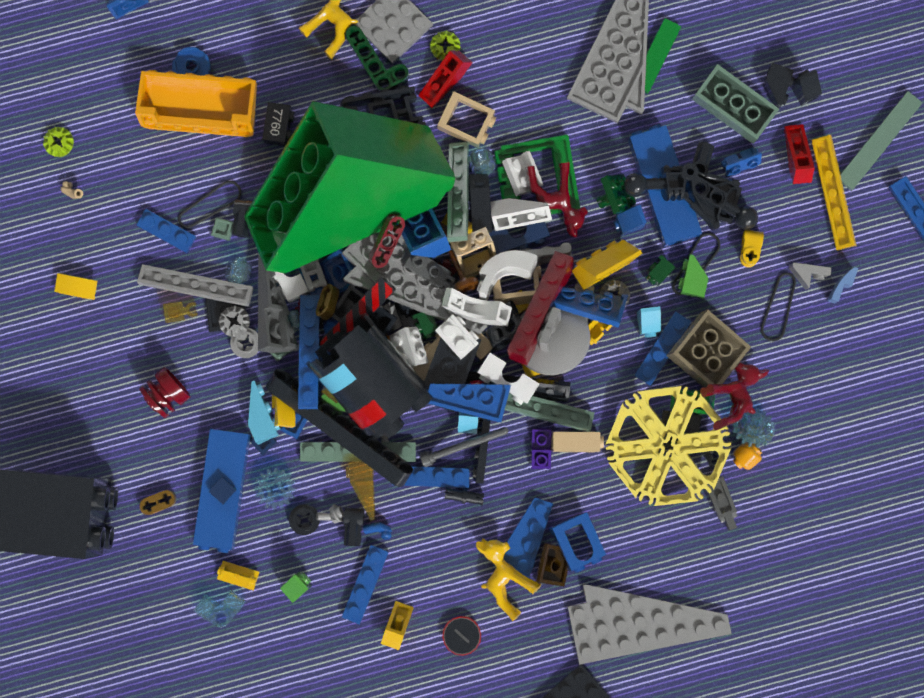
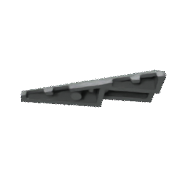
M258 255V351L279 353L299 350V344H297L294 335L296 332L295 327H291L288 319L290 314L281 288L280 286L277 287L274 279L276 274L273 271L265 270L261 257Z

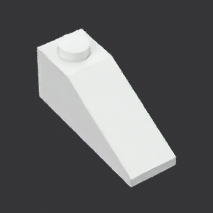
M511 198L490 202L495 231L552 220L548 203Z

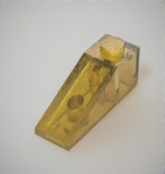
M349 462V466L346 467V478H350V483L370 520H375L374 470L364 462Z

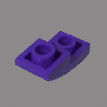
M532 428V469H551V428Z

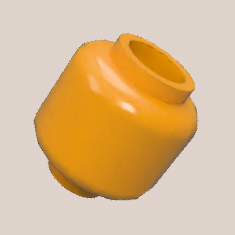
M745 441L733 451L735 457L733 462L740 469L744 467L750 470L761 461L762 451L753 441L751 443Z

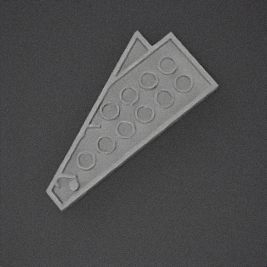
M615 0L567 96L568 100L617 124L626 107L642 115L645 96L649 0Z
M380 232L349 245L342 252V255L355 266L344 277L343 280L346 283L368 291L383 276L396 288V291L388 298L389 300L446 321L452 315L448 313V309L442 307L446 288L439 289L404 267L411 253L402 235L388 263L382 268H376L369 261V254ZM385 237L382 241V244H390L391 237ZM376 256L375 260H376V261H377L378 259L381 260L382 257H381V256H380V257H377V256ZM447 280V283L451 284L454 287L455 284ZM463 319L466 323L464 325L466 330H472L478 335L489 326L488 324Z
M583 584L586 603L567 606L579 665L731 634L727 614Z

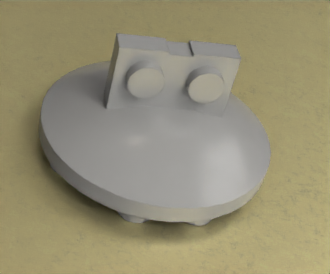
M551 307L545 317L542 330L539 332L535 351L528 365L525 366L543 375H559L577 367L585 358L590 346V330L586 319L582 316ZM525 312L520 316L521 321L523 319Z

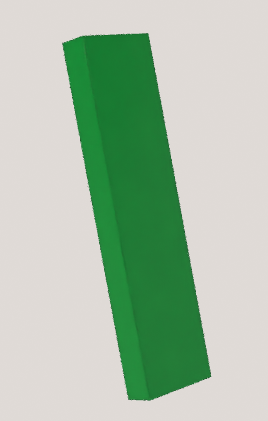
M666 18L646 55V94L649 93L682 27Z

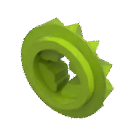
M447 30L438 32L432 37L430 49L437 59L443 61L450 50L460 51V41L454 33ZM445 39L451 45L447 47L446 53H444L443 46H440V44L444 43Z
M54 127L43 136V146L46 152L54 157L65 156L73 148V136L64 127ZM54 136L58 139L62 137L61 143L63 147L58 144L54 145Z

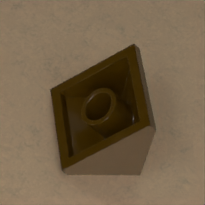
M543 542L535 581L565 587L568 573L567 568L569 567L558 545Z

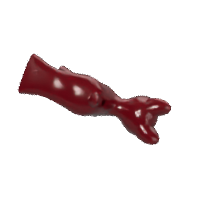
M570 162L559 164L560 188L559 191L548 193L539 186L535 166L525 167L530 191L535 194L537 202L548 203L550 210L560 209L563 212L564 224L568 235L577 237V230L584 224L588 210L585 207L578 209L571 207L568 190Z
M739 362L735 367L737 381L728 384H709L707 387L701 388L700 393L702 397L729 394L733 404L729 416L713 424L715 431L741 420L744 413H756L746 387L755 385L760 379L767 376L769 369L759 370L753 364L744 365Z

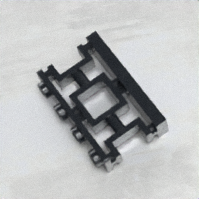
M405 85L396 90L384 89L380 93L375 94L367 92L358 97L351 95L345 97L340 103V107L358 111L357 107L366 105V112L374 114L373 110L388 107L391 118L398 119L399 116L405 115L407 122L426 126L425 121H422L423 116L413 117L409 103H414L417 99L414 93V86L408 87ZM402 99L403 108L396 109L393 100Z

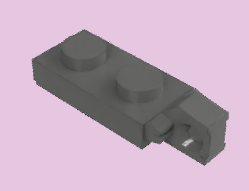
M720 476L714 489L710 484H707L712 490L711 493L708 492L718 519L721 523L725 522L729 531L737 528L734 518L737 517V510L724 477Z

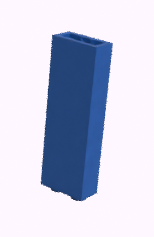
M660 124L652 126L646 132H642V130L633 132L632 136L628 139L638 173L642 174L646 179L659 178L661 176V168L665 165H669L670 168L672 166H680L666 125L662 127ZM661 189L645 191L663 248L702 234L696 213L689 207L690 204L686 200L665 201L662 198Z
M210 429L193 545H198V549L209 550L210 547L217 548V552L229 553V550H233L235 547L251 438L250 434ZM221 477L236 489V492L224 505L209 493L210 489Z

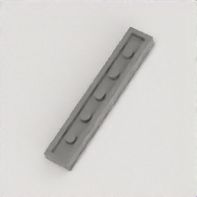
M143 264L137 283L143 286L248 307L254 290L253 286Z

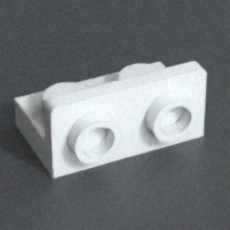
M530 151L502 161L516 196L532 193L525 167L535 166L537 182L540 187L543 186L541 176Z
M452 314L435 331L461 360L478 345L476 340L479 338L472 330L469 332L464 327L466 323L459 315L455 317Z

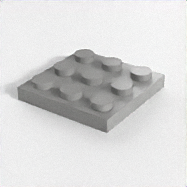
M376 0L356 19L358 23L353 24L363 31L366 38L392 64L433 26V23L410 0Z

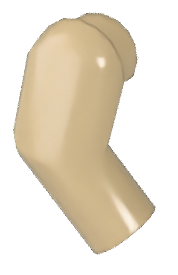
M64 181L62 183V193L72 199L82 198L83 191L72 189V182Z

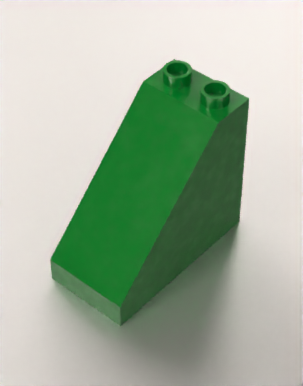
M312 101L247 210L245 220L265 270L288 273L380 232L386 218L391 214H398L405 221L436 207L445 193L453 188L456 177L429 126ZM398 221L392 222V225H396V224H398L399 222H398Z

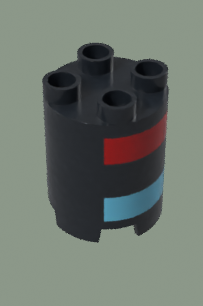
M363 313L355 318L358 325L352 331L344 335L337 331L315 351L320 361L315 359L314 361L306 362V365L367 436L372 435L374 439H377L384 435L388 439L404 426L405 423L400 418L402 414L411 408L414 412L421 410L432 400L433 396L427 391V384L367 313Z

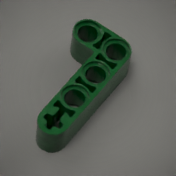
M351 26L347 29V42L379 93L384 89L396 90L408 82L409 72L405 65L397 64L386 70L363 31L357 26ZM353 34L358 36L360 42L358 45L355 38L352 37ZM363 49L370 51L366 56H362L359 53ZM372 65L379 66V70L376 72L370 71L369 68ZM398 71H403L405 76L397 78L395 74ZM381 81L389 82L386 88L379 86Z

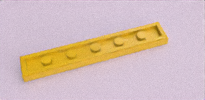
M826 135L812 139L836 250L857 246L832 136Z

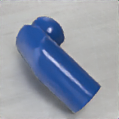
M381 522L363 526L365 534L379 532L384 540L390 539L392 536L391 528Z

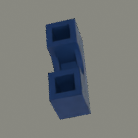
M540 222L524 225L526 233L520 238L512 237L507 229L489 232L496 254L516 249L522 251L529 248L528 245L536 243V245L547 242L546 239L549 238L550 234L546 223Z

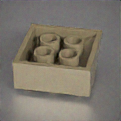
M705 310L700 312L666 356L705 388L709 384H723L751 346L713 313Z

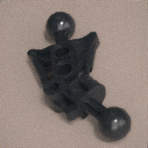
M687 163L684 166H672V168L669 165H665L661 168V176L659 178L646 179L640 173H631L626 176L623 183L624 191L632 197L642 196L646 190L661 189V195L665 201L686 200L690 204L689 207L706 222L712 231L720 227L719 215L721 210L733 216L735 224L740 229L750 230L758 223L759 216L753 207H738L726 200L730 191L739 187L740 182L738 180H730L708 172H699L697 166L692 163ZM707 181H711V182H714V183H717V184L713 185V184H711V183H709V182H707ZM696 186L699 187L700 193L696 191ZM712 195L716 198V203L712 200Z

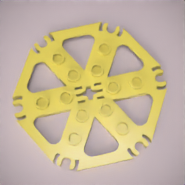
M683 385L637 391L641 395V399L637 393H634L633 396L636 402L631 403L626 399L625 404L629 408L622 403L606 444H614L606 447V450L611 449L614 451V455L608 456L607 460L616 459L614 462H609L610 466L635 498H637L639 492H641L639 496L640 501L643 499V496H649V505L653 503L654 498H656L654 506L699 501L695 493H697L700 499H703L704 496L701 494V490L706 489L709 493L712 492L711 487L707 484H710L713 489L715 488L731 448H723V446L728 447L731 445V442L723 440V437L730 435V432H721L724 429L729 430L727 426L716 431L712 429L710 431L684 434L696 407L703 408L714 423L721 420L705 397L701 396V393L698 400L695 399L698 394L697 390H695L694 395L689 396L687 394V386L683 389V393H680ZM665 395L675 397L676 402L666 426L650 407V398ZM632 416L649 438L621 440L619 432L625 418ZM672 436L673 438L671 440V445L674 448H670L666 452V455H664L665 446L663 445V443H667ZM717 451L719 458L712 474L707 476L700 471L688 454ZM652 458L642 483H635L623 467L625 461ZM670 466L688 487L686 493L668 496L662 493L661 488Z

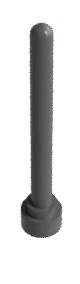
M502 427L435 452L429 450L421 452V461L424 467L433 465L436 459L506 435L508 428Z

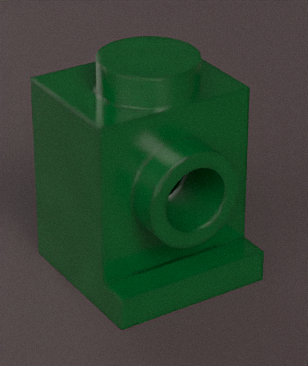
M662 255L657 259L659 263L654 262L649 267L648 271L650 273L645 278L653 286L655 284L659 286L675 268Z
M422 312L411 316V320H416L414 326L418 328L419 333H421L425 340L435 336L434 332L438 327L434 317Z

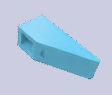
M252 381L248 426L255 442L259 445L279 436L277 430L280 429V426H274L275 419H272L270 415L273 410L269 402H265L262 395H265L262 385H257L255 381Z

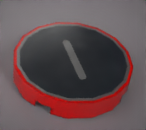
M465 616L451 619L443 630L444 645L455 655L464 656L471 654L477 649L481 641V632L478 624L473 619Z

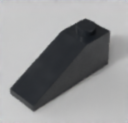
M469 174L468 193L472 232L484 227L487 228L488 233L492 232L488 174Z

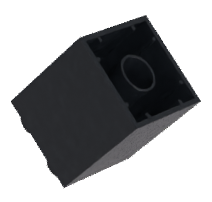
M0 470V551L77 559L102 556L104 549H111L114 541V527L106 526L108 510H116L118 488L111 487V478L26 470Z

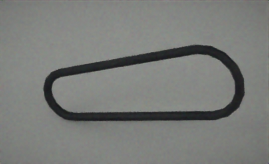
M234 181L221 183L182 211L178 216L179 225L185 229L192 228L234 204V201L189 226L181 223V216L225 184H234L239 190L237 199H240V186Z
M712 233L701 234L696 240L694 246L692 247L689 255H692L693 251L695 250L697 244L699 243L702 237L710 235L716 239L718 247L714 254L711 256V258L708 260L706 265L703 267L704 271L720 249V240L715 234ZM682 267L672 284L673 291L680 296H682L683 294H680V292H678L675 289V284L683 271Z
M785 272L778 277L761 324L762 336L768 341H778L785 334L796 286V279L791 273ZM789 275L793 279V286L783 330L778 338L771 339L764 333V324L781 277Z

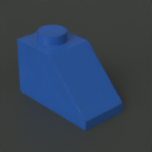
M641 205L616 215V221H613L616 232H620L621 236L643 229L647 223Z

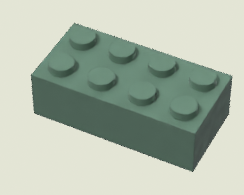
M718 64L692 99L752 144L755 143L779 111V108Z

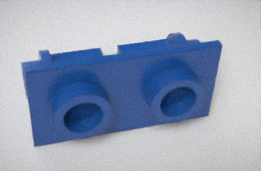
M752 147L740 152L741 159L736 154L725 157L721 161L722 167L725 168V176L737 175L743 170L757 167L761 164L762 153L757 148L753 149Z

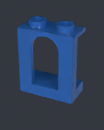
M587 512L549 528L551 535L555 536L567 562L568 571L574 570L575 573L585 569L584 565L590 562L592 565L602 561V557L606 555ZM579 524H582L593 550L592 556L584 561L577 559L564 532Z

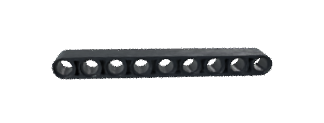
M282 369L274 370L266 384L269 392L397 487L405 485L413 472V468L408 462L380 441L374 439L372 435L367 436L357 424L319 396L318 409H298L299 381Z

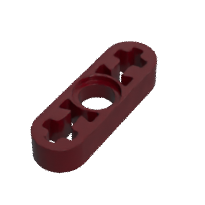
M391 214L386 218L369 254V261L376 268H382L388 263L403 232L405 221L398 214ZM392 222H399L398 225H392ZM387 236H390V244L383 245V239ZM376 256H377V257H380V256L382 257L381 260H379V259H378L377 261L375 260Z

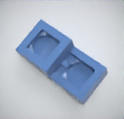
M858 268L850 269L838 280L828 297V302L834 304L839 302L843 288L852 287Z

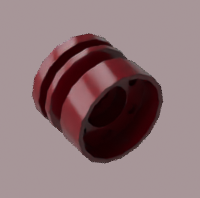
M163 367L155 374V378L158 381L157 385L148 380L147 385L151 390L144 385L139 390L147 404L162 417L167 418L170 415L166 407L171 412H174L175 407L172 402L175 401L182 405L191 398V395L174 374L166 367Z

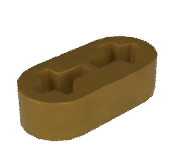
M327 284L322 289L316 308V315L323 320H328L332 317L339 297V289L332 284Z
M164 490L151 495L140 502V510L145 515L155 514L173 506L176 502V495L170 490ZM164 494L172 497L169 500V504L167 502L160 503L159 500L165 498ZM147 501L149 503L156 502L157 505L151 507L152 511L149 509L145 510L144 506L147 505Z

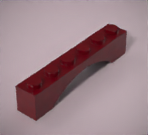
M558 251L554 252L507 350L511 360L528 365L535 351L538 335L544 325L545 317L574 269L573 257Z

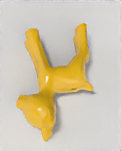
M330 0L315 17L298 28L307 38L324 21L329 20L334 24L335 39L324 51L331 61L345 42L347 29L352 24L358 23V20L351 19L340 8L339 4L342 0Z
M482 538L481 542H476V548L495 564L496 569L487 583L481 585V588H487L494 595L497 605L513 622L522 612L508 601L505 585L511 579L534 594L542 584L526 577L504 560V554L510 549L508 542L503 543L499 540L486 541Z

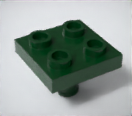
M624 174L607 175L600 178L606 194L597 197V202L601 201V203H598L600 208L610 205L613 214H620L636 206L635 197L629 196L624 191L623 183L626 178Z

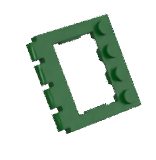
M568 135L503 145L501 150L494 151L496 165H501L503 160L514 157L515 154L551 149L558 191L560 188L559 164L570 162L568 176L570 204L574 209L580 208ZM504 166L498 167L499 183L507 182V185L500 186L502 200L508 198L521 200V196L515 195ZM560 209L550 210L551 215L563 213Z

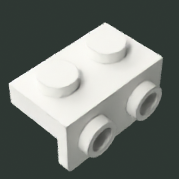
M405 327L389 336L391 343L412 368L428 363L426 351L417 327Z

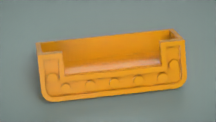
M156 70L141 71L135 114L140 125L147 129L251 137L254 135L257 83L256 80L248 77L236 79L231 76L215 77L210 74L200 76L193 73L177 74L173 71L166 73Z

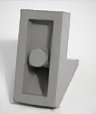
M801 263L789 265L790 271L805 290L810 288L811 276H813V279L824 280L825 277L831 275V267Z

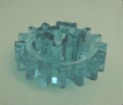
M757 408L755 414L744 413L741 420L733 423V433H737L736 439L742 438V444L748 442L749 447L755 444L758 448L760 443L765 446L767 441L771 442L776 430L774 429L775 422H771V416H765L766 411L759 413V408Z
M275 468L272 473L270 469H267V475L261 473L262 479H256L259 486L254 487V489L258 490L259 493L255 497H261L259 503L265 502V508H269L272 505V509L276 510L277 505H279L283 509V503L290 505L291 503L288 499L295 498L292 491H297V489L292 488V485L296 482L289 480L292 475L288 474L286 476V470L283 469L279 473L278 468ZM271 476H277L272 482L266 481ZM284 480L288 485V490H286L283 486ZM278 484L277 488L282 492H275L273 494V489L269 486ZM263 488L267 490V498L263 493ZM278 496L285 497L283 500L279 502H274V500Z

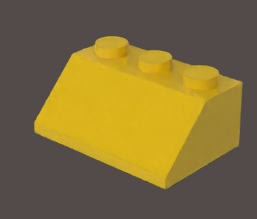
M615 240L606 245V250L602 251L599 249L592 253V258L588 260L583 258L576 262L577 267L572 272L583 290L630 264L642 254L641 250L625 240H621L618 243Z

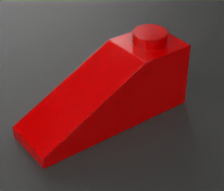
M450 50L418 96L433 108L464 76L473 62L459 50Z
M804 125L784 126L792 183H812L815 167Z

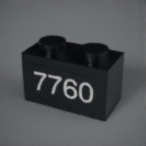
M268 102L262 137L264 143L281 146L287 145L292 136L290 123H294L295 111H292L291 105Z

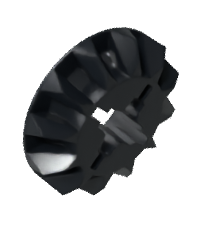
M308 504L296 506L289 516L290 527L300 535L313 533L320 523V520H316L318 511ZM310 513L308 520L310 521L311 525L304 523L300 527L299 525L301 524V519L298 516V514L300 516H305L306 514Z

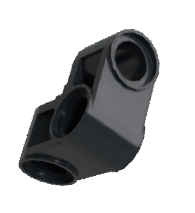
M512 300L504 303L512 307L508 326L495 325L488 328L485 332L493 350H500L510 344L521 323L518 309ZM515 325V330L511 332V328Z

